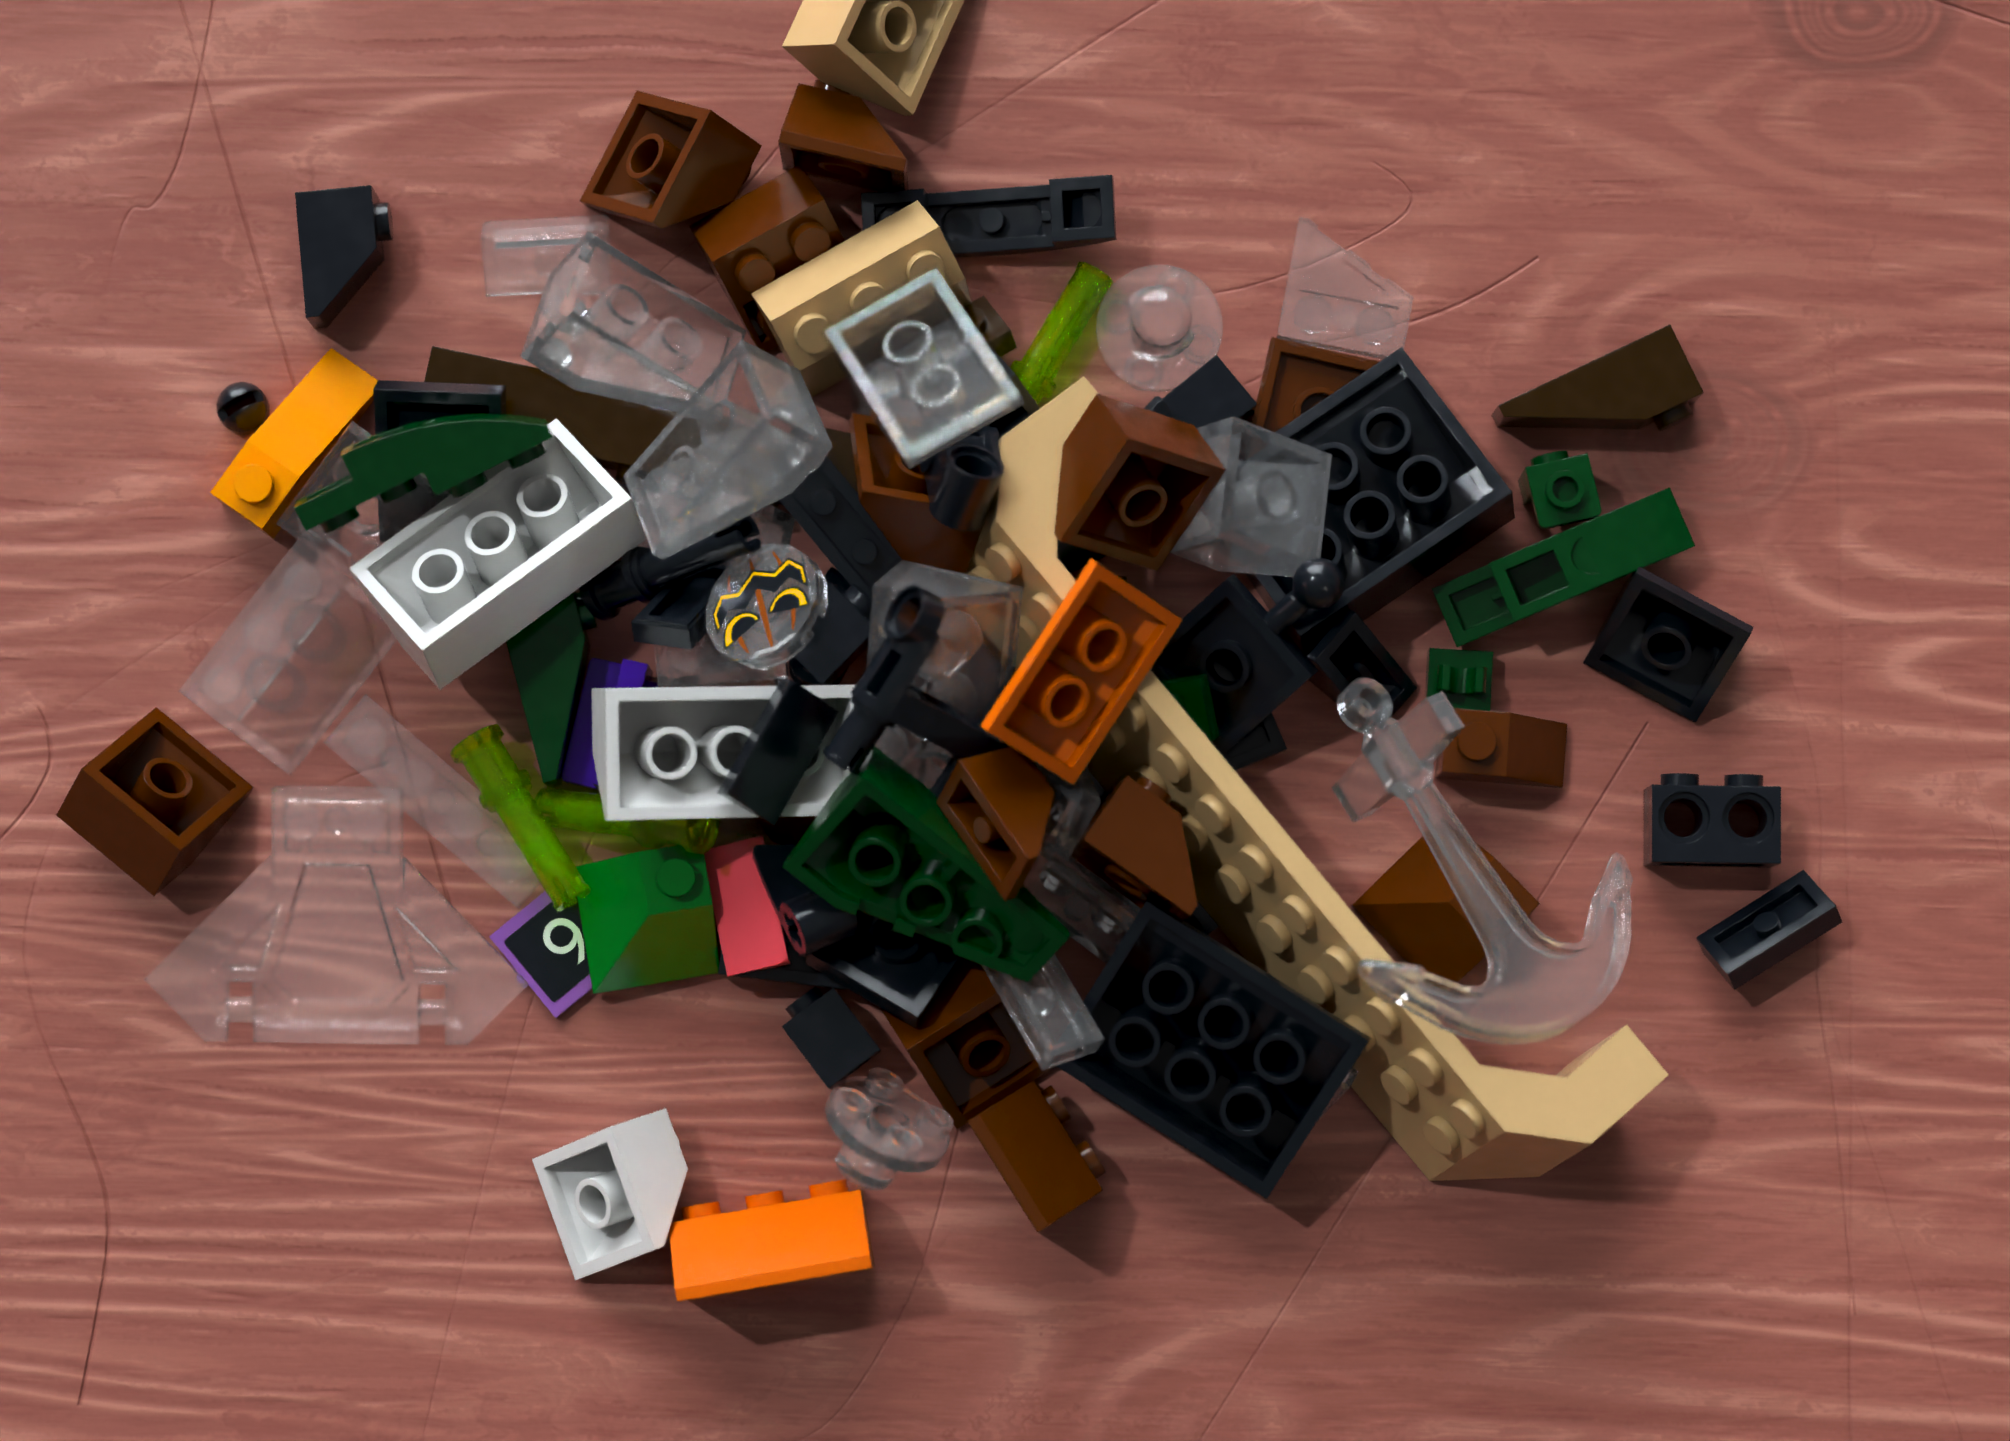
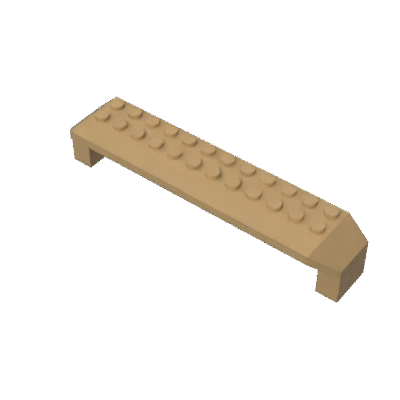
M1084 376L999 439L998 447L1004 471L967 572L944 570L940 592L1008 674L1013 666L1020 667L1076 582L1074 577L1057 558L1058 538L1054 533L1062 447L1098 393ZM1149 670L1087 764L1088 770L1108 794L1126 776H1129L1134 781H1137L1139 777H1144L1163 788L1172 798L1168 805L1181 813L1196 898L1235 948L1247 961L1370 1037L1368 1044L1347 1074L1345 1080L1429 1181L1540 1177L1591 1145L1669 1075L1627 1024L1574 1059L1556 1076L1480 1065L1151 670Z

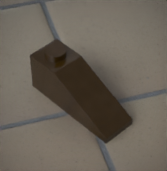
M1667 325L1498 405L1492 417L1497 427L1638 430L1655 422L1658 430L1662 431L1691 417L1693 412L1689 405L1695 403L1704 392L1671 325Z

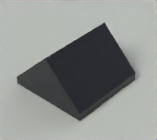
M1639 566L1624 583L1583 663L1696 723L1748 640L1754 627Z

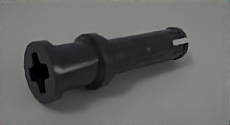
M740 512L732 518L654 550L636 546L623 555L621 560L614 562L579 588L581 598L586 608L594 617L604 621L610 620L619 615L622 607L637 601L648 604L666 586L737 557L756 552L761 546V540L755 538L746 542L745 539L759 535V528L750 515Z

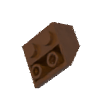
M800 164L689 226L714 275L761 355L776 348L778 344L751 293L845 241L824 198Z

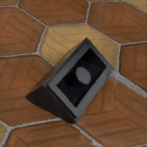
M781 679L717 793L775 826L839 711L791 679Z

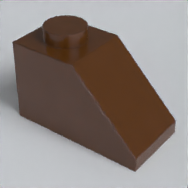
M1445 708L1439 715L1435 778L1562 788L1567 724L1509 712Z
M1007 747L958 760L936 803L1004 901L1015 898L1039 857L1055 792L1031 758L1013 747Z

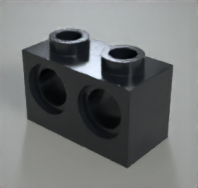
M1661 774L1660 785H1651L1644 789L1643 866L1771 868L1781 864V786H1763V775H1725L1724 786L1699 785L1698 774ZM1670 803H1682L1692 810L1695 816V827L1689 836H1676L1666 827L1664 814ZM1734 804H1746L1757 813L1759 826L1753 837H1741L1731 829L1728 817Z

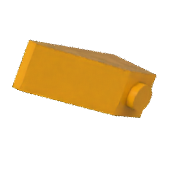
M330 348L247 440L210 493L223 505L274 539L295 510L296 501L306 495L373 402V388L378 380Z

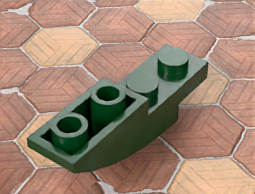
M513 414L445 416L406 424L375 434L343 448L341 457L350 474L297 500L294 509L305 531L321 525L323 531L329 533L358 518L360 515L356 506L378 495L382 503L387 504L415 490L418 485L414 477L424 473L435 496L449 489L453 498H457L487 483L488 479L484 471L504 461H508L511 469H515L545 454L547 451L543 442L553 438L552 430L546 419Z
M1669 487L1490 562L1486 566L1432 588V591L1456 647H1460L1632 574L1639 566L1646 568L1695 547V543Z

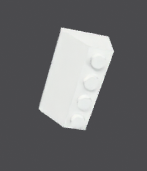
M557 419L549 423L553 438L543 442L547 451L545 454L515 469H511L508 461H504L484 471L488 479L487 483L457 498H453L452 494L349 568L352 576L402 648L440 690L616 562L628 551L646 540L632 498Z
M855 684L801 685L839 711L780 817L817 816L836 788L851 773L848 770L849 767L847 770L842 769L829 760L822 752L826 746H829L854 707L850 699L853 696L851 692L856 686ZM778 685L592 688V752L605 820L758 817L717 792Z

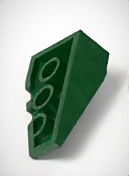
M874 746L862 765L860 773L858 775L850 773L830 796L784 862L783 868L834 908L852 915H856L858 910L894 924L892 930L912 938L914 933L951 946L955 955L1028 983L1069 939L1070 932L1024 885H1022L1015 898L1004 901L937 805L936 801L938 798L924 784Z

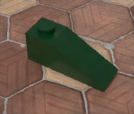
M576 591L506 641L543 783L549 788L562 785V771L577 714L591 647L586 630L597 627L596 618L586 608L580 592L576 593Z

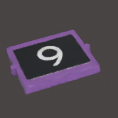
M571 869L489 936L517 970V982L520 984L527 983L555 1018H558L592 990L573 871Z

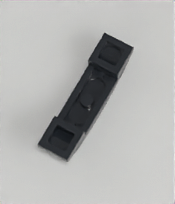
M1113 175L1049 179V185L927 193L924 189L861 193L862 230L869 228L918 200L939 225L955 258L1043 252L1116 240Z

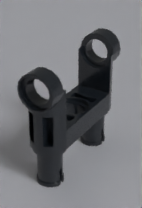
M915 584L907 586L892 600L885 618L887 637L851 692L853 696L850 701L854 704V707L829 746H826L822 753L842 769L847 770L849 767L848 770L852 774L858 775L862 770V765L887 726L894 728L898 725L949 751L952 755L930 790L939 798L958 760L1011 747L980 726L1018 670V667L1013 666L979 720L911 685L941 638L937 632L942 624L944 603L940 597Z

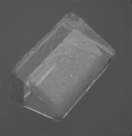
M608 216L506 220L483 223L480 239L486 297L612 290Z

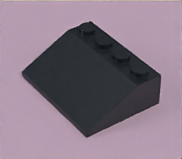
M1402 347L1224 466L1226 468L1225 473L1201 506L1269 610L1293 590L1292 581L1294 573L1303 562L1312 558H1324L1332 561L1339 567L1344 577V590L1340 599L1326 609L1315 610L1309 608L1305 614L1285 631L1306 656H1308L1348 608L1356 612L1364 621L1515 518L1512 491Z
M1148 898L1050 1053L1047 1061L1267 1199L1368 1044L1370 1037Z

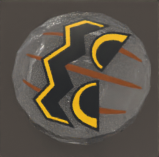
M774 543L760 546L756 552L740 556L729 564L714 584L706 606V631L714 647L736 664L746 665L750 669L765 670L786 663L806 648L815 635L811 628L815 624L818 615L823 619L828 605L827 581L819 566L806 554L793 546Z

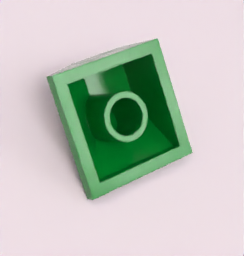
M702 841L634 852L572 868L593 995L718 974L719 958L713 903Z

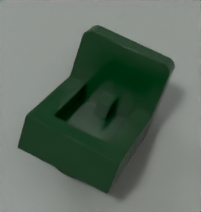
M1563 450L1534 457L1530 460L1531 466L1525 467L1518 479L1523 505L1533 504L1538 527L1542 530L1594 519L1601 514L1602 509L1588 453L1569 457L1568 452Z

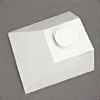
M666 1108L610 1126L532 1159L575 1280L664 1247L688 1171L678 1137L674 1132Z

